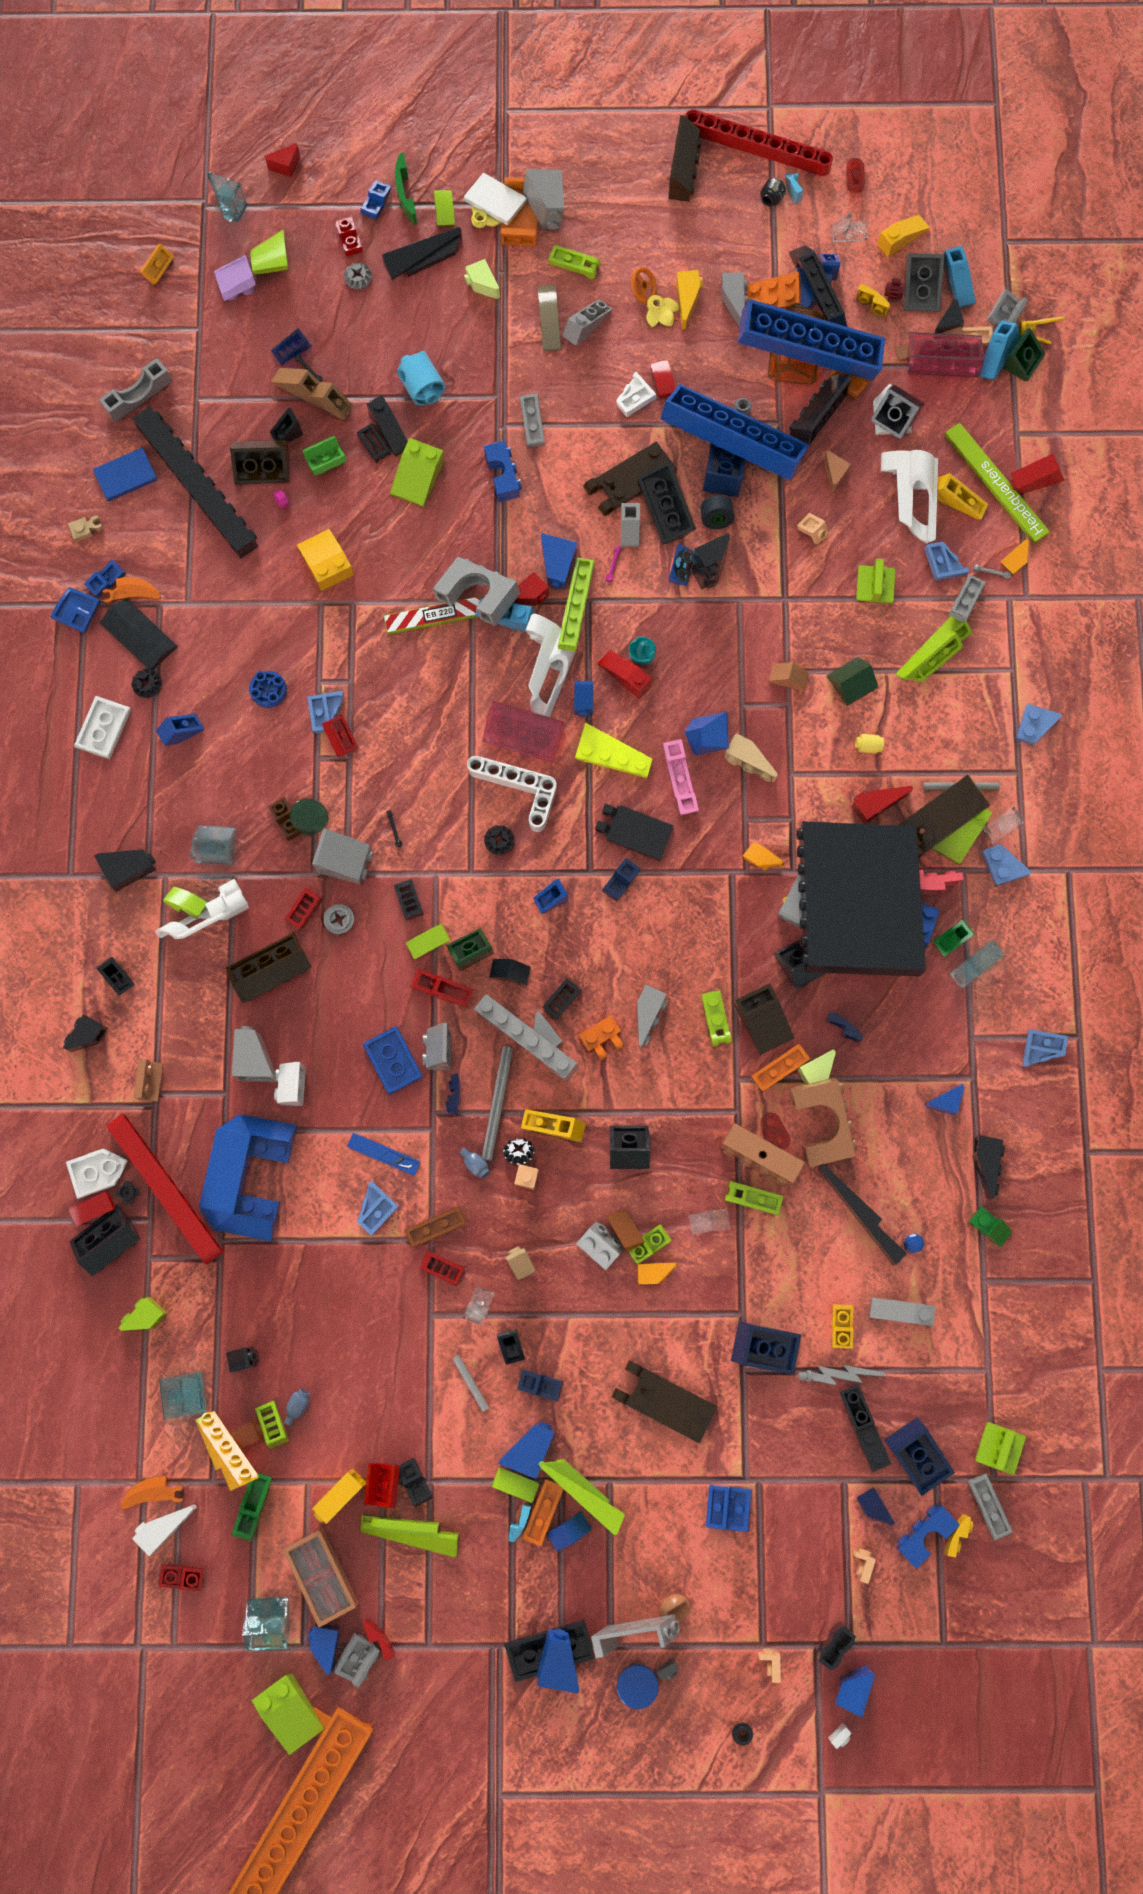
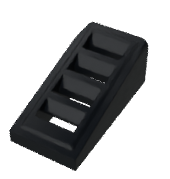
M412 879L394 885L405 920L424 915ZM410 885L411 889L400 892L399 889ZM413 893L412 896L402 899L403 895ZM415 899V902L404 905V902ZM417 905L416 909L407 912L406 909Z
M566 978L542 1008L557 1020L581 993L582 989L570 978ZM567 985L575 991L573 994L565 988ZM561 991H563L570 998L567 1000L565 997H563L560 994ZM558 997L565 1004L562 1006L555 998ZM553 1003L560 1010L557 1012L550 1004Z

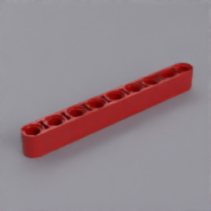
M691 109L685 114V117L700 129L699 137H703V139L820 176H826L831 171L833 156L828 151L698 110Z
M122 1113L106 1125L202 1261L208 1265L221 1255L223 1250L126 1115Z

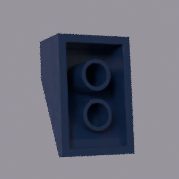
M711 443L703 491L729 497H739L745 459Z
M739 1321L731 1361L744 1366L794 1375L801 1334Z
M918 1417L884 1440L921 1496L955 1473L930 1432Z

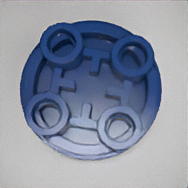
M258 671L250 682L249 693L257 705L264 708H272L282 703L285 699L287 685L283 677L276 672Z
M643 1663L632 1664L624 1668L617 1679V1692L621 1701L632 1709H644L655 1701L659 1689L655 1673Z

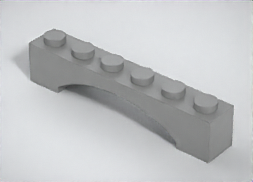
M487 994L474 1008L477 1015L526 1049L566 1083L579 1069L578 1064Z

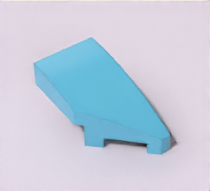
M788 172L785 174L786 186L793 202L797 204L801 201L803 189L798 184L799 174Z
M523 1504L519 1524L511 1523L508 1541L515 1542L520 1536L527 1522L531 1505Z

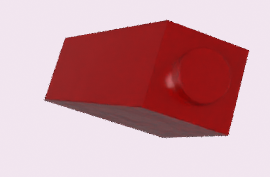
M1052 453L1012 472L1013 479L1010 480L1013 490H1018L1021 495L1061 483L1065 480Z

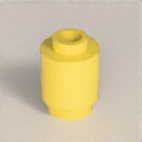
M860 734L859 737H856L855 748H858V752L882 753L884 738L871 734Z

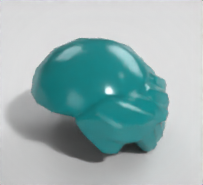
M641 636L630 643L628 651L634 663L647 665L653 662L657 648L651 639Z

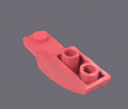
M919 870L921 894H942L946 890L945 886L958 885L963 881L962 872L948 871L944 875L930 873L924 877L923 870Z

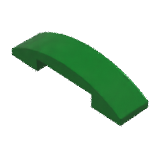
M402 152L398 156L395 167L397 195L403 212L416 225L417 217L413 198L406 199L402 182L403 179H408L404 152Z

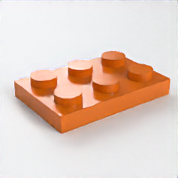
M799 271L747 284L748 300H755L786 310L801 307V275Z

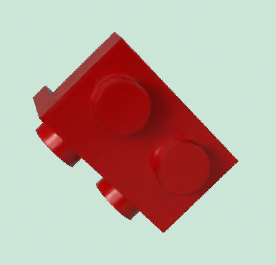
M387 1463L368 1464L364 1505L396 1508L400 1466Z

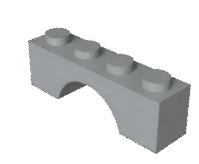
M156 358L142 368L141 376L135 384L122 391L113 389L100 398L99 401L105 412L116 423L173 381L168 370Z

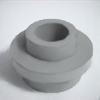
M740 398L735 402L734 409L748 415L751 412L752 404L747 398Z

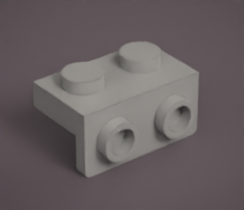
M1008 289L1003 290L987 320L996 328L1001 320L1017 323V318L1025 310V304L1028 299L1024 297L1019 300Z
M597 1221L576 1243L605 1270L625 1249L621 1241L611 1235L607 1228Z
M354 1632L333 1671L335 1674L352 1681L353 1685L359 1688L361 1683L366 1680L370 1667L377 1661L380 1649L375 1642L370 1644L368 1638Z

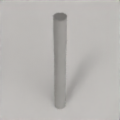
M924 782L923 790H947L957 782ZM974 782L979 790L1000 789L999 782Z

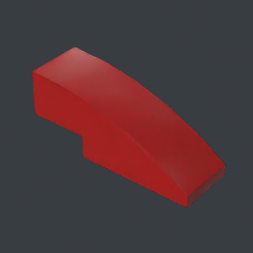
M422 969L416 970L410 988L466 1008L474 989L442 976H436Z

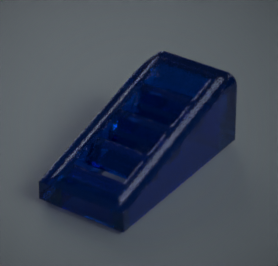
M297 328L271 351L279 363L283 365L296 355L306 351L312 345L303 332ZM287 346L291 350L289 353L285 349ZM282 350L285 356L282 357L279 351Z

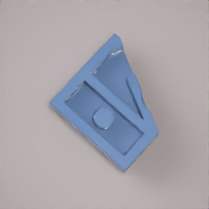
M343 691L307 696L314 734L325 732L322 723L338 715L344 697Z
M1001 844L982 851L995 887L1031 874V871Z

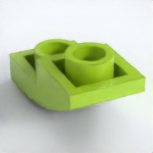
M434 190L437 227L455 226L452 191Z
M173 887L163 900L164 903L176 911L183 910L196 920L206 908L205 904L208 903L200 897L178 887Z
M441 923L406 942V945L415 960L451 939Z
M660 1224L642 1236L645 1243L629 1253L636 1264H639L671 1242L672 1239Z
M499 1467L491 1487L533 1503L540 1483Z

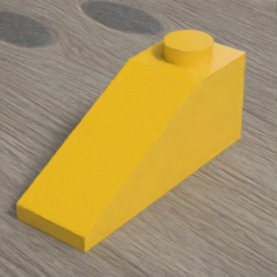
M920 215L896 222L880 233L877 245L887 257H890L927 232L930 227Z
M698 270L677 272L676 285L682 330L686 329L698 300L700 289L703 288L702 277H699Z
M948 473L938 477L937 500L973 518L982 519L988 503L952 474Z
M525 1109L521 1128L562 1139L582 1142L586 1123L575 1118Z

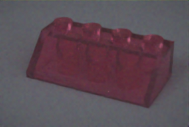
M910 332L907 374L980 377L984 362L982 336Z
M493 700L487 716L482 742L553 763L565 729L564 721Z

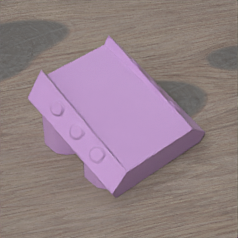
M246 255L214 271L224 301L235 300L240 293L247 296L254 293V286L256 284Z

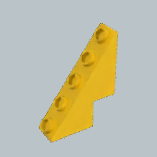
M214 1411L211 1413L206 1412L202 1417L195 1419L215 1470L221 1468L230 1491L259 1478Z

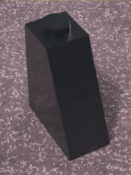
M143 849L94 855L109 885L116 892L156 870L153 865L156 863L151 853L147 854Z

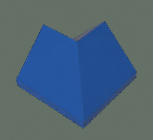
M727 712L692 719L685 730V734L694 755L729 749Z
M864 1665L840 1677L841 1686L835 1704L857 1716L863 1717L875 1678L873 1671Z

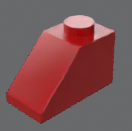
M533 572L518 585L520 594L513 604L536 606L540 602L543 603L549 597V586Z

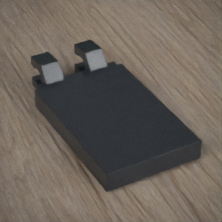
M605 804L602 814L611 817L612 821L610 826L607 823L598 821L595 831L606 835L605 837H607L608 842L660 861L674 825L622 805L615 808Z

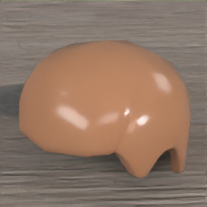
M672 1594L661 1602L659 1614L661 1617L675 1615L676 1621L680 1622L689 1615L690 1604L684 1595Z

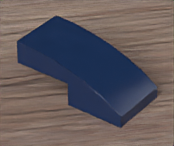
M625 858L602 891L618 902L641 868Z
M830 1011L825 1022L842 1028V1037L859 1043L863 1038L861 1033L846 1019Z
M522 1370L517 1390L559 1401L564 1381Z

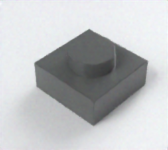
M674 1658L656 1668L660 1680L673 1678L677 1675L676 1671L679 1670Z

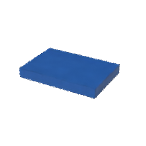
M143 447L93 468L108 502L158 480Z
M397 1026L363 1043L388 1095L423 1078Z

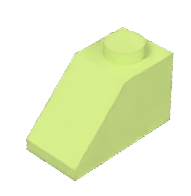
M485 259L465 267V281L468 286L471 285L474 292L495 299L500 298L499 286Z
M834 1049L798 1069L805 1084L829 1079L836 1053Z

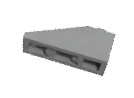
M871 1297L869 1318L934 1326L935 1306Z

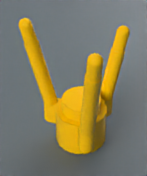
M1065 317L1020 321V335L1022 336L1027 328H1031L1035 334L1036 325L1062 321ZM1036 337L1040 343L1049 345L1052 343L1049 340Z

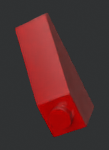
M611 650L598 662L601 668L638 699L651 687L652 678Z
M905 786L869 791L866 794L860 793L853 799L854 802L851 807L861 821L866 824L910 795L913 787Z

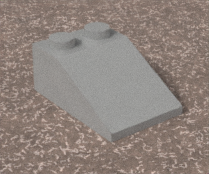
M441 1023L428 1028L427 1034H423V1046H426V1053H423V1065H426L427 1070H451L452 1032L447 1023Z

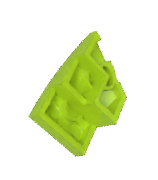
M281 230L251 250V264L254 275L289 270L284 230Z

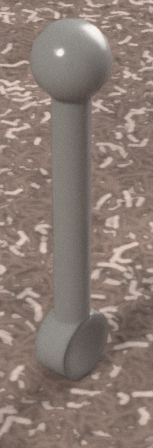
M978 564L973 567V570L976 572H988L1003 576L1004 579L1011 577L1009 571L1005 573L980 567Z

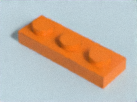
M797 1044L753 1074L751 1078L760 1091L764 1092L808 1062L810 1058L801 1045Z
M545 1479L522 1539L538 1546L542 1545L563 1492V1488L559 1484Z

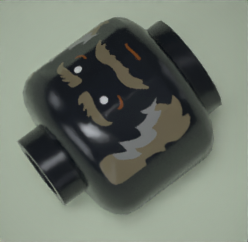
M768 179L760 191L762 202L766 206L778 205L786 193V187L780 179Z

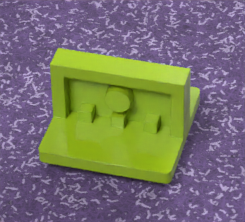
M876 559L874 566L859 565L856 600L892 604L894 600L895 568L883 566L884 559Z
M987 1422L975 1461L1014 1475L1026 1436Z

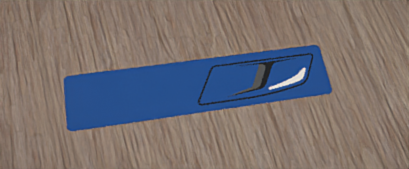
M355 1133L352 1134L347 1145L350 1149L411 1175H415L420 1164L419 1160Z

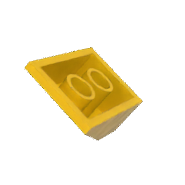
M330 529L297 544L321 591L354 575L346 555Z

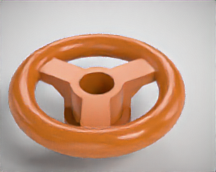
M636 268L630 280L631 291L637 301L647 304L648 299L657 293L656 279L648 268ZM639 273L647 274L650 281L643 280ZM652 286L650 296L645 298L646 290Z

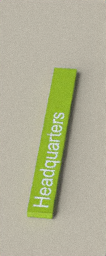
M960 423L945 432L944 436L1033 544L1049 534L1050 531L1018 492L1013 490L1012 485Z

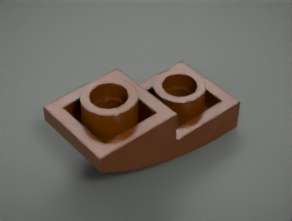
M285 798L268 806L288 841L304 833L302 826Z

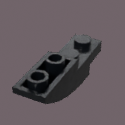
M859 1385L840 1392L848 1418L871 1471L875 1472L890 1466L891 1461L875 1427V1422Z

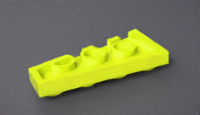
M585 723L575 759L648 778L652 758Z

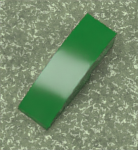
M257 1473L259 1478L248 1483L232 1531L233 1537L251 1543L256 1534L272 1481V1477Z

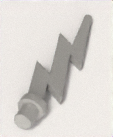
M843 1365L847 1372L817 1366L822 1374L811 1372V1370L798 1372V1380H806V1382L816 1381L836 1386V1383L832 1378L863 1384L857 1375L886 1376L884 1372Z

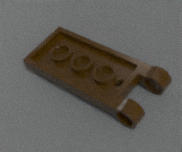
M656 441L597 478L589 479L583 485V488L588 495L594 494L601 488L609 499L603 501L598 506V509L603 516H606L619 508L622 503H627L643 493L637 478L638 476L668 461L671 462L675 473L677 468Z
M966 775L898 825L916 826L917 838L921 842L918 845L919 858L991 805L970 776ZM922 828L925 830L923 834L920 833Z
M629 1360L625 1370L640 1377L632 1396L615 1388L611 1397L700 1444L717 1406ZM646 1388V1393L642 1394L641 1389Z

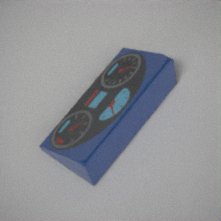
M678 544L669 582L687 586L695 551Z

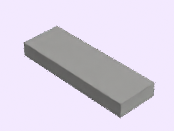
M538 394L520 396L527 448L545 446Z
M969 574L949 616L965 623L986 582Z
M987 1473L968 1480L967 1483L992 1539L995 1541L1013 1533Z

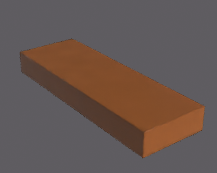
M460 1206L405 1229L411 1247L415 1248L467 1225Z

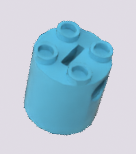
M420 351L414 355L402 357L397 374L414 403L418 406L435 403L445 391V383L426 352Z

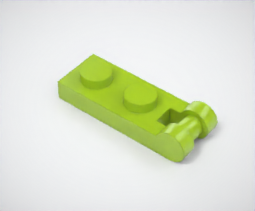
M554 245L548 260L551 265L586 275L590 279L595 278L597 274L596 269L599 268L601 263L596 257Z
M720 990L701 994L712 1046H719V1043L724 1042L726 1044L732 1043ZM723 1030V1035H716V1031Z
M729 1181L728 1187L730 1189L728 1195L725 1196V1201L773 1215H779L783 1196ZM737 1190L743 1191L741 1198L736 1197Z

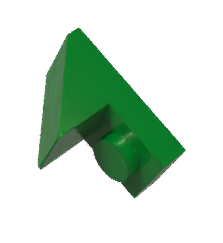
M962 919L933 942L945 957L967 942L975 933L966 921Z
M982 1206L979 1207L968 1221L998 1247H1001L1012 1233L1011 1229L1001 1218L997 1219Z

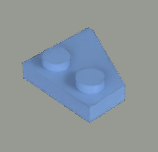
M944 542L927 544L924 547L935 581L964 576L970 572L967 567L964 568L957 561L959 558L949 550V547Z
M1027 704L1015 740L1034 745L1061 718L1062 714Z
M1028 1029L1022 1066L1027 1067L1035 1063L1065 1056L1068 1036Z
M370 1181L357 1223L373 1236L399 1206L375 1183Z

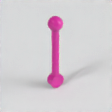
M620 546L614 548L615 554L609 574L606 575L607 582L613 580L612 574L618 554L621 552Z

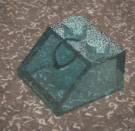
M208 172L207 176L222 216L229 221L233 220L239 223L247 207L241 184Z
M201 1372L159 1379L163 1420L206 1413V1399L204 1398L203 1389L204 1380Z

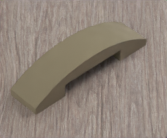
M555 284L538 286L543 352L561 350Z

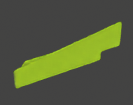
M950 616L901 667L896 676L903 680L908 679L923 682L964 647L961 641L972 634L967 620L964 623Z
M565 1459L555 1462L540 1461L538 1463L544 1472L613 1535L616 1536L618 1534L625 1514L609 1504L610 1500Z
M362 1515L360 1531L362 1533L451 1557L457 1556L459 1533L439 1531V1522Z

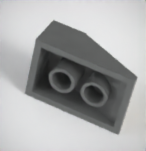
M907 254L904 284L905 311H940L944 254Z

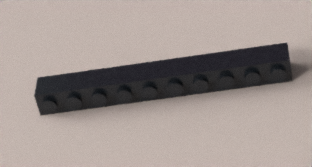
M149 406L132 419L138 430L239 558H243L257 548V536L252 529L248 531L245 527L247 525L241 516L237 517L233 505L225 502L224 499L226 497L220 489L216 490L214 488L215 483L210 476L206 478L203 474L205 472L199 463L195 464L191 452L183 449L184 444L178 436L175 438L172 435L174 432L168 424L164 425L158 411L154 412Z

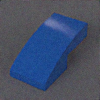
M375 180L368 191V198L360 208L361 214L377 220L389 197L391 186Z
M111 560L100 572L95 571L84 585L94 596L98 597L103 594L102 590L112 588L116 584V579L123 578L127 573L114 560Z

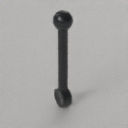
M296 355L295 360L309 370L319 382H322V376L317 375L302 360L301 355Z
M388 810L386 813L396 839L395 845L401 847L402 841L399 840L391 810Z

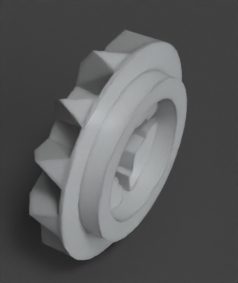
M353 262L344 271L345 283L353 289H362L371 282L372 273L367 264L364 265L361 262L355 264ZM356 272L358 274L360 272L361 276L355 277L354 273Z
M342 904L331 906L324 914L325 927L331 933L337 935L347 933L355 921L352 910ZM335 913H337L340 917H344V919L342 920L343 926H341V924H339L338 922L334 923V921L337 920Z

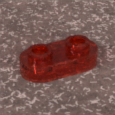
M858 158L850 159L846 165L847 189L851 193H860L865 185L864 163Z
M772 1112L763 1115L760 1125L769 1142L782 1150L790 1144V1135L779 1116ZM773 1119L774 1125H768L767 1120ZM778 1136H782L784 1138L783 1143H779L777 1141Z

